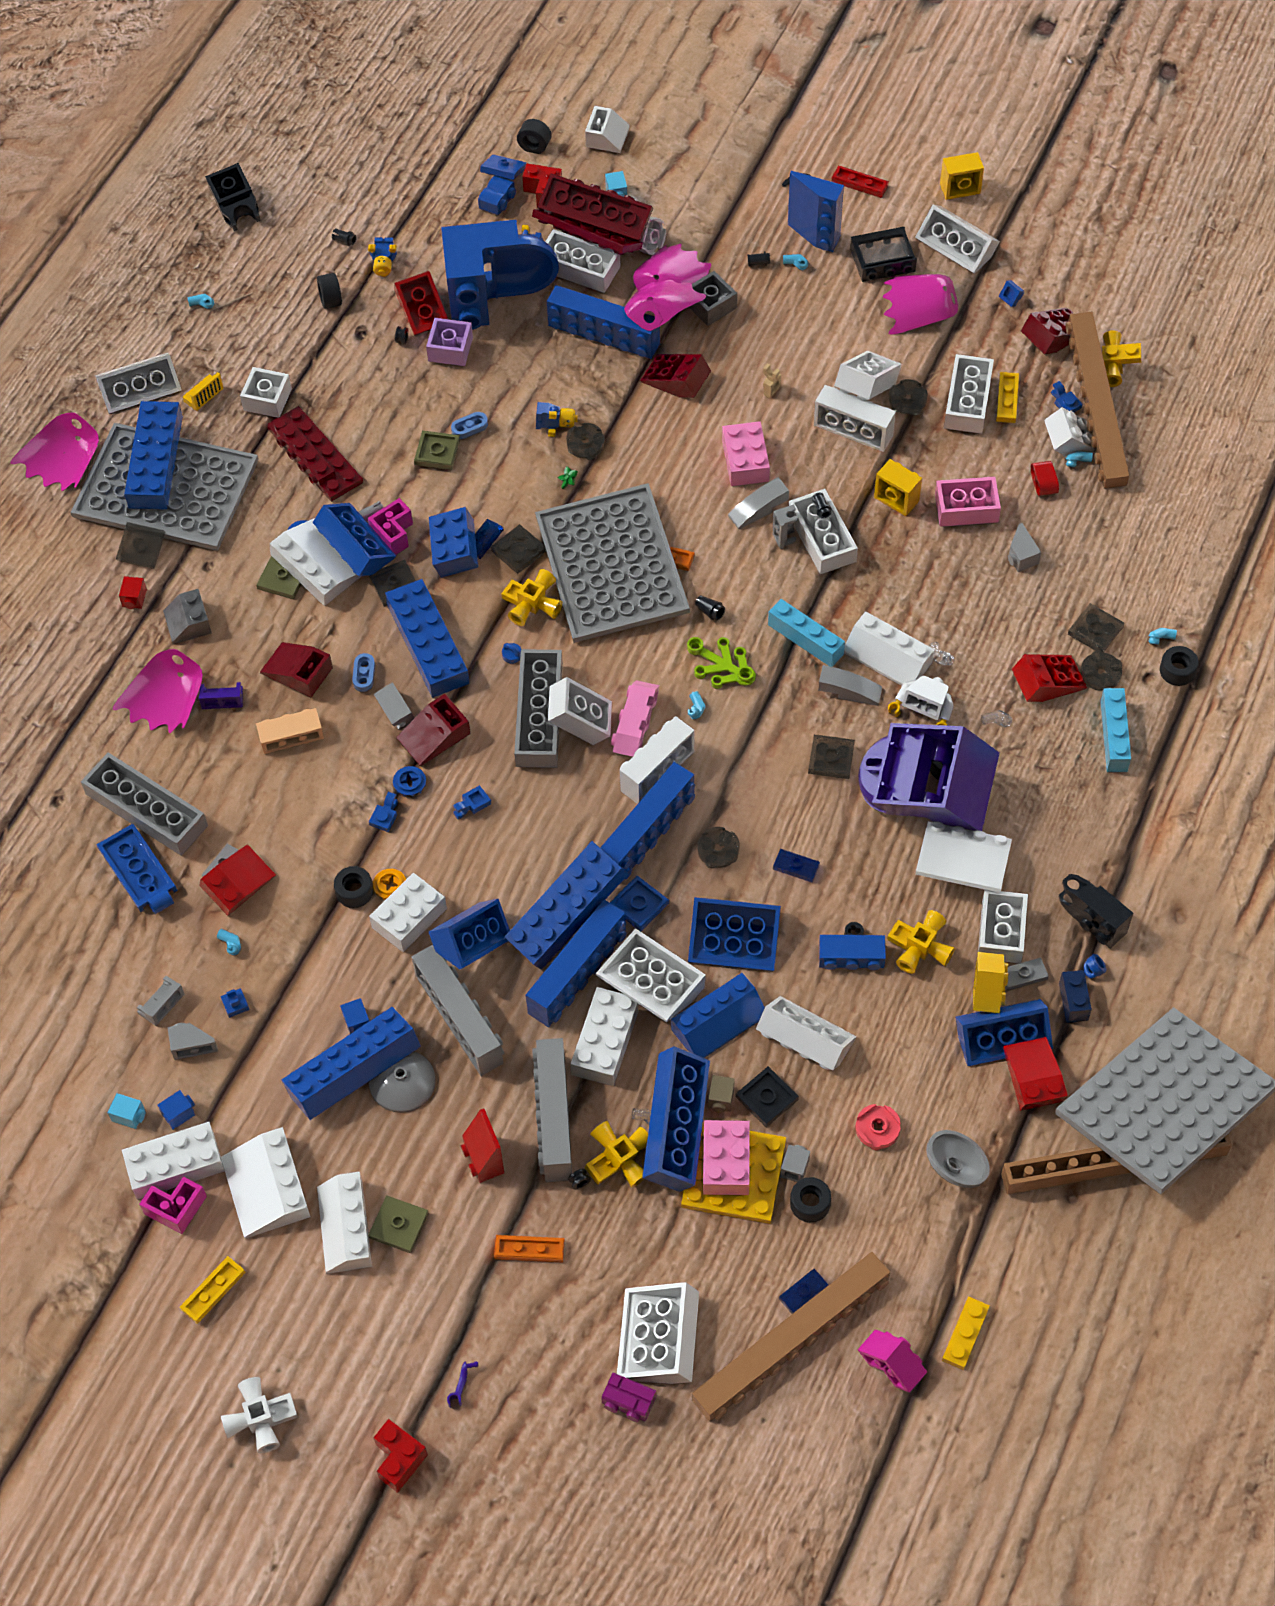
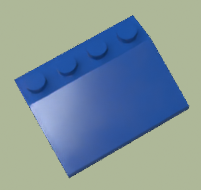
M792 170L790 172L788 225L816 248L834 252L841 237L844 185Z
M694 897L688 962L774 971L781 906Z

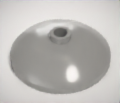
M414 1051L370 1080V1092L374 1100L386 1110L399 1113L413 1111L425 1104L434 1091L435 1073L433 1067L423 1055ZM400 1072L404 1073L402 1077H398L397 1074Z
M951 1130L938 1131L929 1139L926 1147L928 1159L933 1169L944 1180L959 1187L974 1188L980 1186L987 1179L990 1170L988 1159L983 1150L972 1139Z

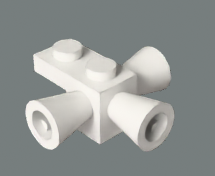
M252 1377L245 1379L238 1384V1388L246 1401L242 1403L244 1412L221 1416L226 1436L230 1438L249 1427L251 1432L256 1434L257 1453L273 1451L280 1446V1443L271 1427L298 1417L292 1396L288 1393L267 1401L265 1395L262 1396L261 1378Z

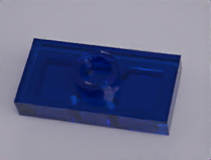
M486 519L475 533L477 558L481 559L504 529L501 525Z
M780 848L773 865V870L813 883L820 862Z
M813 1269L779 1296V1300L793 1314L829 1284Z

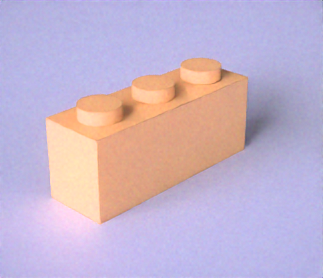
M316 708L305 709L298 713L285 714L282 717L271 720L266 719L256 723L264 754L324 739Z

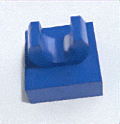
M1008 280L999 297L1011 307H1015L1024 295V290L1012 280Z
M241 988L233 989L226 992L227 994L220 996L229 1018L249 1010Z

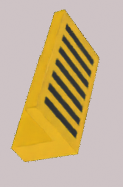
M217 372L213 376L210 374L182 397L183 401L198 411L224 389L220 373Z

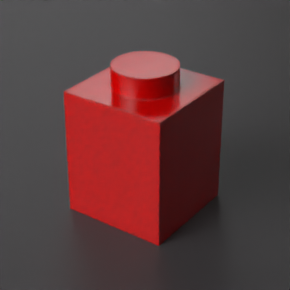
M124 576L119 592L122 607L142 609L147 591L144 578Z

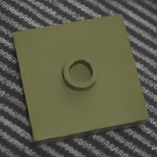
M422 430L414 465L452 470L460 443V435Z
M271 556L256 586L258 590L294 600L301 583Z
M386 1195L368 1237L369 1239L411 1253L429 1212L424 1208Z

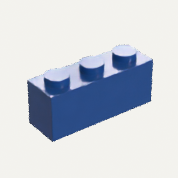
M820 935L819 968L828 970L836 968H847L849 970L868 968L870 970H878L885 966V935Z

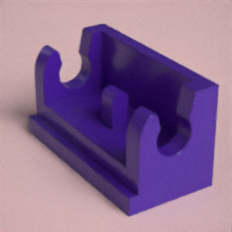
M237 682L236 687L206 689L205 685L201 684L199 689L201 708H242L243 686H241V682Z

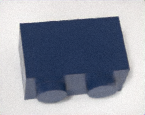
M1084 970L1062 972L1059 987L1066 1022L1088 1021L1092 1008Z

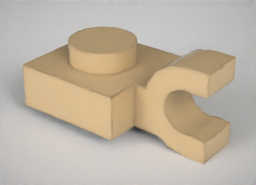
M767 363L763 368V373L766 376L763 383L764 396L771 398L781 387V374L779 369L773 372L770 368L771 365Z

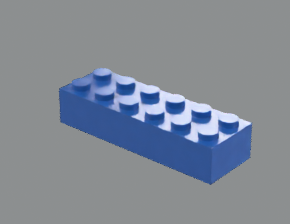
M555 285L547 299L548 326L554 329H560L570 334L652 359L660 344V327L651 331L641 328L626 315L624 306ZM645 313L644 320L647 323H652L655 320V316Z
M140 402L124 493L129 509H168L183 419L179 402Z
M423 579L386 592L387 606L431 697L434 698L470 684L468 670Z
M676 762L671 764L600 847L628 873L625 880L631 875L636 864L639 865L643 861L645 853L655 847L661 834L667 833L674 819L677 820L681 816L684 807L690 805L695 798L694 774Z
M591 841L505 935V938L533 965L542 970L586 922L604 899L606 900L628 876V873L598 845Z
M605 899L600 903L525 995L527 1011L530 1016L548 1028L553 1022L556 1023L560 1019L563 1009L573 1003L576 993L586 987L589 977L592 974H596L601 967L602 961L605 958L608 959L612 955L615 945L618 942L621 943L626 937L624 911Z
M391 1007L281 1080L290 1098L311 1120L420 1048L421 1045L414 1029Z
M675 1046L658 1055L642 1178L681 1192L695 1186L710 1060Z

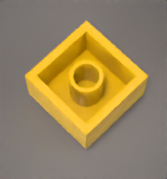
M978 152L943 158L940 186L946 200L981 194L984 166Z
M889 459L876 474L874 498L902 515L907 516L920 501L922 477L916 472L903 467L902 464Z
M977 952L973 984V1011L1000 1013V1006H1005L1006 1000L1005 986L1008 984V963H1004L1003 954Z

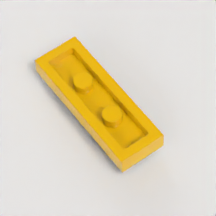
M1000 372L996 422L1016 423L1019 373Z
M227 1256L179 1307L180 1310L198 1324L246 1273L245 1270Z
M968 1296L943 1355V1362L964 1370L990 1305Z

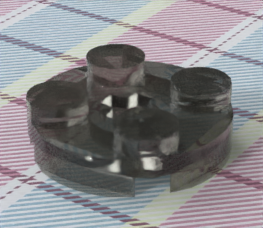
M911 379L901 380L899 384H894L890 389L889 402L893 411L918 415L927 404L926 388L924 390L918 381ZM907 395H911V399H907L905 397Z
M582 423V426L577 428L576 426L572 427L566 436L568 452L579 458L595 459L596 455L601 453L605 446V437L602 430L591 423ZM586 439H589V442H588V443H583V442L581 441V440H584V441H585Z
M1096 650L1084 659L1080 672L1088 687L1103 691L1104 688L1116 687L1120 682L1122 662L1111 654ZM1098 669H1104L1107 673L1099 674Z
M712 827L703 832L702 837L697 843V851L700 859L708 868H722L737 861L740 843L734 832H729L723 827ZM715 844L724 846L720 851L714 849Z

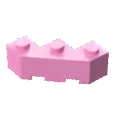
M637 680L632 685H629L625 707L620 711V722L617 732L613 733L611 745L614 746V753L634 757L635 752L642 747L644 733L649 729L652 709L657 703L660 685Z

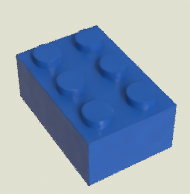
M463 507L430 516L432 564L440 577L478 568L474 519L467 508Z

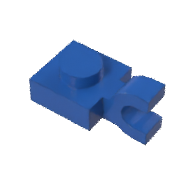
M1060 381L1053 384L1054 390L1051 391V394L1057 398L1055 405L1059 409L1063 407L1068 411L1076 412L1082 408L1083 404L1072 391L1066 393Z
M479 785L463 794L462 802L453 805L455 809L453 814L458 820L464 817L469 810L475 814L491 805V799Z
M388 792L384 806H376L369 820L370 826L386 832L390 831L397 817V812L393 810L398 803V800L395 799L396 794Z

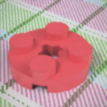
M869 1105L858 1114L855 1125L856 1134L860 1141L872 1150L876 1151L881 1148H887L898 1139L901 1130L900 1118L889 1106ZM873 1123H882V1130H874Z

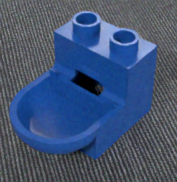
M516 220L441 227L451 319L471 322L472 330L480 326L490 325L487 302L489 299L538 292L549 286L558 274V258L551 246L538 237L518 234ZM486 263H491V271L484 272V265Z

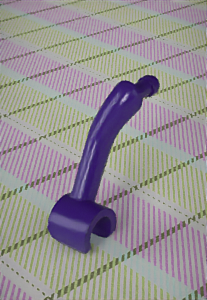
M465 1361L462 1364L456 1390L447 1397V1403L450 1408L452 1399H458L459 1405H462L461 1394L467 1381V1369L478 1367L477 1361L468 1364Z

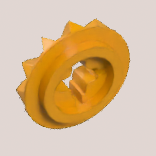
M384 869L374 877L373 889L377 896L385 900L406 880V877L397 869ZM393 879L394 886H391L390 889L387 890V886L385 884H389L390 881H392Z

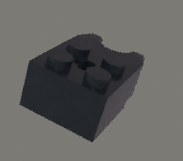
M239 163L205 176L211 194L225 223L234 232L238 230L237 220L241 216L249 215L257 222L261 221L256 198Z
M1069 874L1063 879L1064 891L1058 896L1061 905L1080 923L1084 930L1090 931L1099 943L1111 949L1128 933L1134 913L1101 885L1097 888L1090 881L1075 874ZM1069 880H1076L1079 883V888L1077 890L1072 889L1067 885V882ZM1068 894L1072 902L1065 901L1064 895Z

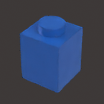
M361 998L340 1005L350 1034L370 1022Z
M181 1090L157 1104L162 1116L172 1130L195 1116L192 1108L195 1106L193 1100L189 1095L184 1096Z

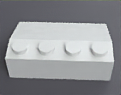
M313 518L284 531L270 543V554L321 604L326 606L361 576L353 572L348 563L341 558L336 549L318 531L317 527L312 523L315 519Z
M928 821L915 875L1000 893L1012 839L1002 835L995 836L986 834L983 831H971L960 826L953 827L944 825L941 822Z
M636 928L596 972V976L665 1022H668L693 1002L704 989L706 974Z
M283 1127L260 1134L221 1157L245 1239L310 1217Z
M686 1282L625 1289L617 1368L618 1375L639 1382L665 1384L692 1382L699 1303L698 1290Z

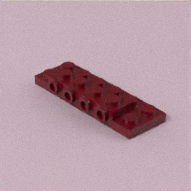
M552 173L538 204L539 210L637 242H641L654 209L651 205L635 201L631 196L624 195L623 197L613 190L604 191L597 185L591 184L589 186L579 179L570 180Z
M533 209L532 217L538 219V222L551 224L554 229L576 236L586 242L598 244L601 248L612 249L616 254L624 255L626 252L633 253L636 250L642 249L643 242H637L539 209Z
M299 406L267 424L268 430L274 435L278 445L286 449L289 458L297 462L301 472H306L310 482L313 485L316 484L331 502L363 484V478Z

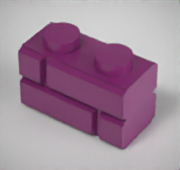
M613 1372L601 1400L604 1408L613 1413L621 1411L631 1421L639 1422V1420L645 1422L657 1395L656 1390Z

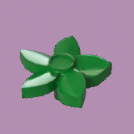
M566 466L564 475L558 477L559 480L563 481L562 489H565L568 484L575 485L574 478H576L578 471L571 470Z

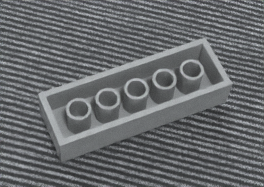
M521 649L514 753L516 767L557 768L559 727L548 722L550 686L562 680V650Z
M109 752L81 781L87 796L129 823L134 824L137 828L181 856L208 827L203 812Z
M433 945L411 956L415 976L479 1075L482 1076L502 1065L504 1051L501 1046L503 1042L497 1033L493 1034L490 1028L492 1026L486 1016L482 1017L479 1013L481 1009L476 1000H471L468 996L470 993L465 983L460 984L457 978L459 976L455 968L448 966L447 960L435 952Z
M563 1038L536 1040L537 1048H532L540 1175L545 1174V1182L569 1181L568 1177L572 1174Z

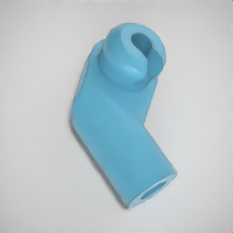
M801 254L783 255V264H793L801 270L808 267L807 259Z
M206 294L187 297L189 306L199 304L206 309L214 306V300Z
M1076 451L1066 457V465L1068 467H1076L1077 461L1092 462L1093 453Z
M1158 628L1150 632L1149 643L1158 645L1160 638L1175 640L1177 630Z
M695 691L689 695L694 704L691 706V710L688 709V715L692 719L700 718L706 708L699 692Z
M220 929L217 938L227 943L226 950L229 954L237 955L241 950L239 937Z

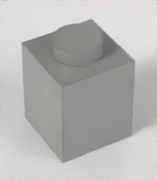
M788 1145L780 1177L794 1182L804 1179L810 1160V1151L801 1145Z

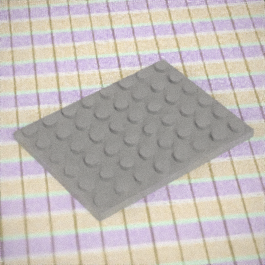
M114 423L70 512L71 516L218 551L258 463V455L179 437L168 509H129L124 493L136 427Z
M649 483L535 512L550 566L556 578L559 596L563 602V609L573 643L690 613L685 592Z
M1173 1007L1056 1108L1055 1114L1159 1194H1162L1275 1092V1079Z

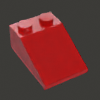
M430 271L394 283L397 298L414 336L431 330L434 318L448 319Z
M247 844L200 879L199 886L229 916L273 879L276 874Z
M1046 1037L1003 1046L1020 1111L1060 1103L1067 1098L1068 1094L1062 1073Z
M480 1109L462 1135L464 1144L460 1145L464 1157L469 1156L471 1164H468L472 1177L477 1176L479 1183L505 1173L501 1147L485 1109Z

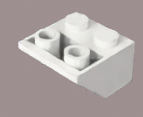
M594 106L585 130L586 147L621 153L630 128L629 124L614 110Z
M1061 407L1044 420L1055 451L1064 456L1076 451H1095V448L1091 447L1092 435L1088 431L1085 418L1079 417L1074 412Z

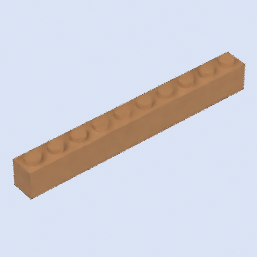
M1093 311L1070 314L1069 321L1066 322L1067 334L1070 333L1069 346L1070 350L1074 351L1073 364L1078 369L1076 371L1077 382L1081 383L1080 396L1081 399L1084 398V414L1088 415L1089 419L1087 420V428L1092 433L1091 447L1095 448L1096 451L1094 460L1100 469L1098 470L1099 482L1103 483L1104 489L1127 486L1129 471Z
M1229 1134L1200 1160L1227 1156L1232 1146ZM1094 1147L1004 1163L1001 1175L1006 1194L1009 1195L1132 1172L1101 1148Z
M870 1252L692 1393L693 1403L709 1422L714 1418L718 1420L723 1417L727 1412V1408L733 1403L734 1405L739 1404L746 1397L745 1394L749 1390L755 1391L764 1383L763 1379L768 1375L774 1376L782 1369L781 1365L787 1360L791 1362L796 1359L800 1354L799 1351L805 1346L811 1347L818 1340V1336L821 1333L830 1332L836 1326L835 1322L841 1317L846 1319L853 1313L855 1306L859 1303L863 1305L871 1298L870 1294L876 1290L881 1291L889 1284L890 1271L873 1252Z

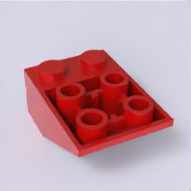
M1024 654L1012 668L1027 702H1044L1087 688L1072 655Z

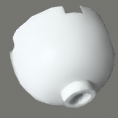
M650 217L641 242H643L642 249L639 251L653 255L657 248L663 247L666 238V229L662 225V223L664 224L663 220Z

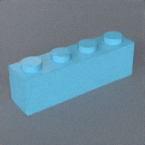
M780 599L768 612V625L828 666L833 667L844 655V640L783 599Z
M1104 688L1100 702L1107 772H1128L1131 752L1125 688Z

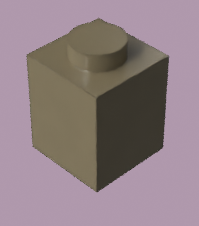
M712 1076L708 1099L709 1109L720 1113L731 1111L735 1078Z

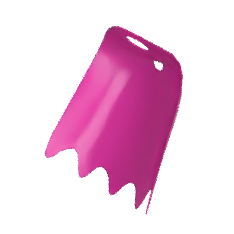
M682 244L666 247L665 245L636 269L633 280L637 290L652 281L673 280L676 283L693 284L709 274L711 263L699 262L697 251H683L681 249ZM658 275L659 279L657 280L653 276Z
M946 275L892 276L895 278L884 282V284L892 286V289L883 295V298L892 302L891 308L885 311L884 315L896 320L895 325L888 333L890 335L953 317L958 311L954 284L950 277ZM951 293L954 296L955 304L952 301Z
M673 280L652 281L640 288L632 296L624 310L633 322L641 328L651 331L665 324L683 309L706 298V295L694 291L691 283L681 284ZM652 297L653 300L649 301L647 298ZM647 311H652L655 314V320L652 323H647L644 320V314Z
M73 412L61 414L34 436L12 458L10 463L25 464L26 478L40 475L43 478L44 487L59 482L61 483V491H64L72 483H75L74 488H76L95 453L99 436L97 431L78 414ZM72 419H77L81 423V429L76 428L72 424ZM75 436L81 437V440L77 441Z
M176 649L159 652L146 664L113 706V710L129 709L130 722L134 723L144 718L149 722L150 730L167 724L168 732L171 733L180 723H182V729H184L202 683V669L196 662ZM172 656H179L183 660V664L175 663ZM178 672L183 673V677H179Z

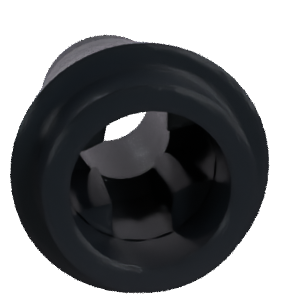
M702 595L695 601V605L711 620H720L725 613V607L719 601Z

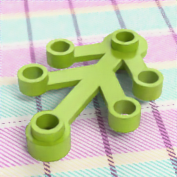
M692 637L688 640L687 650L690 654L701 655L715 663V665L696 666L694 675L697 679H703L707 674L729 671L732 673L731 675H714L711 678V686L715 689H720L723 684L738 682L743 686L754 683L756 674L751 667L747 666L745 648L737 647L734 650V658L739 662V667L732 664L728 638L721 637L717 641V647L721 651L722 658L704 648L702 639Z

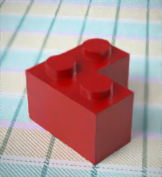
M526 164L522 176L523 192L536 194L537 208L550 174L562 177V169Z
M388 1419L373 1437L376 1446L389 1455L376 1472L381 1481L398 1493L428 1456V1453L423 1444Z

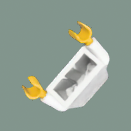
M921 676L917 680L906 682L895 697L896 701L888 705V713L890 714L892 709H897L894 715L898 717L901 714L900 705L902 703V706L935 720L941 719L936 725L947 726L946 722L949 721L953 710L951 695L947 693L949 687L939 677L931 679Z

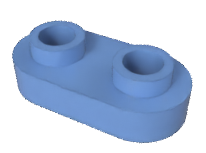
M475 412L455 420L451 425L452 434L460 435V439H465L484 431L488 426L487 416L482 412Z
M363 653L354 660L352 680L356 690L366 692L374 684L375 661L372 655Z

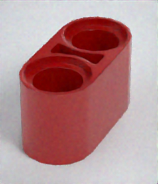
M1052 461L1032 463L1030 467L1031 476L1037 495L1043 496L1059 493V482Z

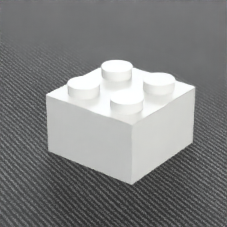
M253 367L240 395L243 410L277 418L280 417L292 390L289 374Z

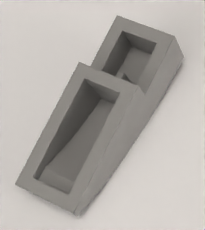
M778 477L746 497L728 513V516L736 527L741 529L771 514L773 507L789 500V490Z
M823 665L818 691L838 694V699L879 706L882 686L852 672Z

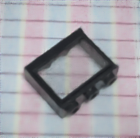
M905 227L851 237L850 250L862 282L916 271L917 258L914 256Z

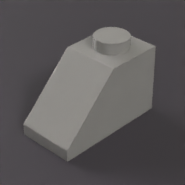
M1023 523L1017 527L1008 555L1009 563L1018 572L1039 564L1041 551Z
M177 1023L174 1026L168 1027L170 1049L174 1060L218 1051L215 1039L190 1023Z

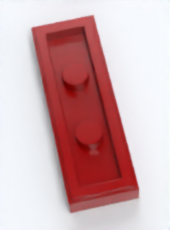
M839 165L831 182L879 198L883 197L889 185V181Z

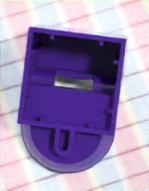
M891 723L888 736L874 743L862 759L858 775L860 790L865 801L881 813L925 817L933 822H941L948 826H960L971 831H982L1000 752L964 726ZM932 761H938L943 764L937 794L925 792Z

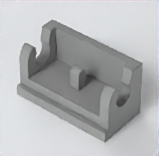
M794 504L773 511L772 535L780 549L796 541V537L787 538L788 534L790 535L795 532L794 522L798 519V516H794L796 511Z
M393 682L374 693L390 722L398 730L408 726L415 718Z
M168 976L163 978L162 986L144 1006L139 1005L137 1007V1013L155 1026L184 996L181 984Z

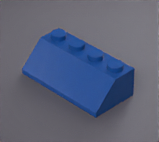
M351 503L323 505L312 522L358 576L373 575L396 558L393 551Z
M498 898L479 902L430 930L429 935L435 952L458 969H463L508 942L505 935L510 929Z
M740 973L671 1019V1030L688 1052L705 1058L758 1023L765 1007L755 987L743 973Z
M1041 999L1000 1007V1013L980 1011L955 1017L958 1038L967 1066L1005 1059L1003 1046L1044 1037L1047 1038L1051 1049H1053L1048 1007Z

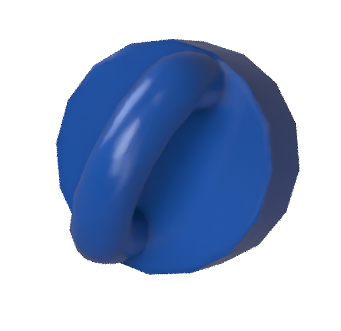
M505 643L502 649L503 660L510 664L519 662L521 647L515 643Z
M1096 954L1087 958V961L1084 963V972L1089 978L1099 977L1107 970L1104 961Z

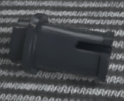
M337 228L333 230V233L338 234H332L333 240L344 242L347 246L355 244L356 235L352 231L345 232Z
M766 251L761 254H747L748 266L763 264L767 266V264H770V253H766Z
M821 492L814 494L812 501L817 509V515L821 518L829 517L832 508L827 504L824 494Z

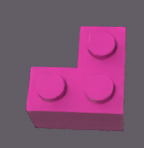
M400 498L368 517V524L395 555L409 547L405 529L413 525L412 513Z
M183 1177L171 1195L151 1186L139 1205L144 1215L183 1234L207 1196L201 1185Z
M875 1329L858 1349L869 1366L884 1371L896 1388L910 1393L927 1373L922 1365V1359L910 1349V1343L905 1338H897L887 1331L884 1333Z

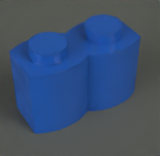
M493 176L478 198L479 209L496 215L505 211L508 202L516 194L514 182Z

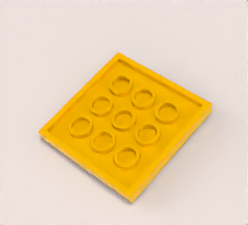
M703 1122L695 1186L684 1190L681 1208L771 1224L786 1137L749 1131V1195H704Z

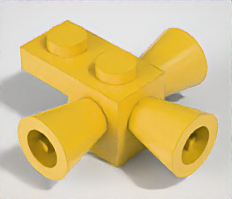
M1110 330L1103 334L1105 346H1102V356L1109 387H1117L1122 383L1123 364L1142 363L1141 343L1120 344L1122 335L1115 330Z
M540 569L535 582L527 579L523 585L514 580L509 582L501 596L502 599L517 605L508 613V618L514 624L524 626L529 613L537 614L539 609L553 619L559 615L563 602L548 598L545 593L556 582L554 575L545 569Z
M929 910L924 923L918 922L914 928L897 920L888 934L887 940L906 950L896 960V964L901 970L914 974L919 959L925 960L928 954L943 966H947L954 954L955 947L936 942L937 932L947 922L943 915Z
M608 1121L597 1126L590 1135L603 1145L605 1150L588 1162L584 1168L597 1185L620 1169H622L631 1188L640 1184L644 1180L642 1178L643 1168L634 1161V1158L638 1151L646 1148L648 1132L643 1127H639L629 1138L623 1134L617 1139Z

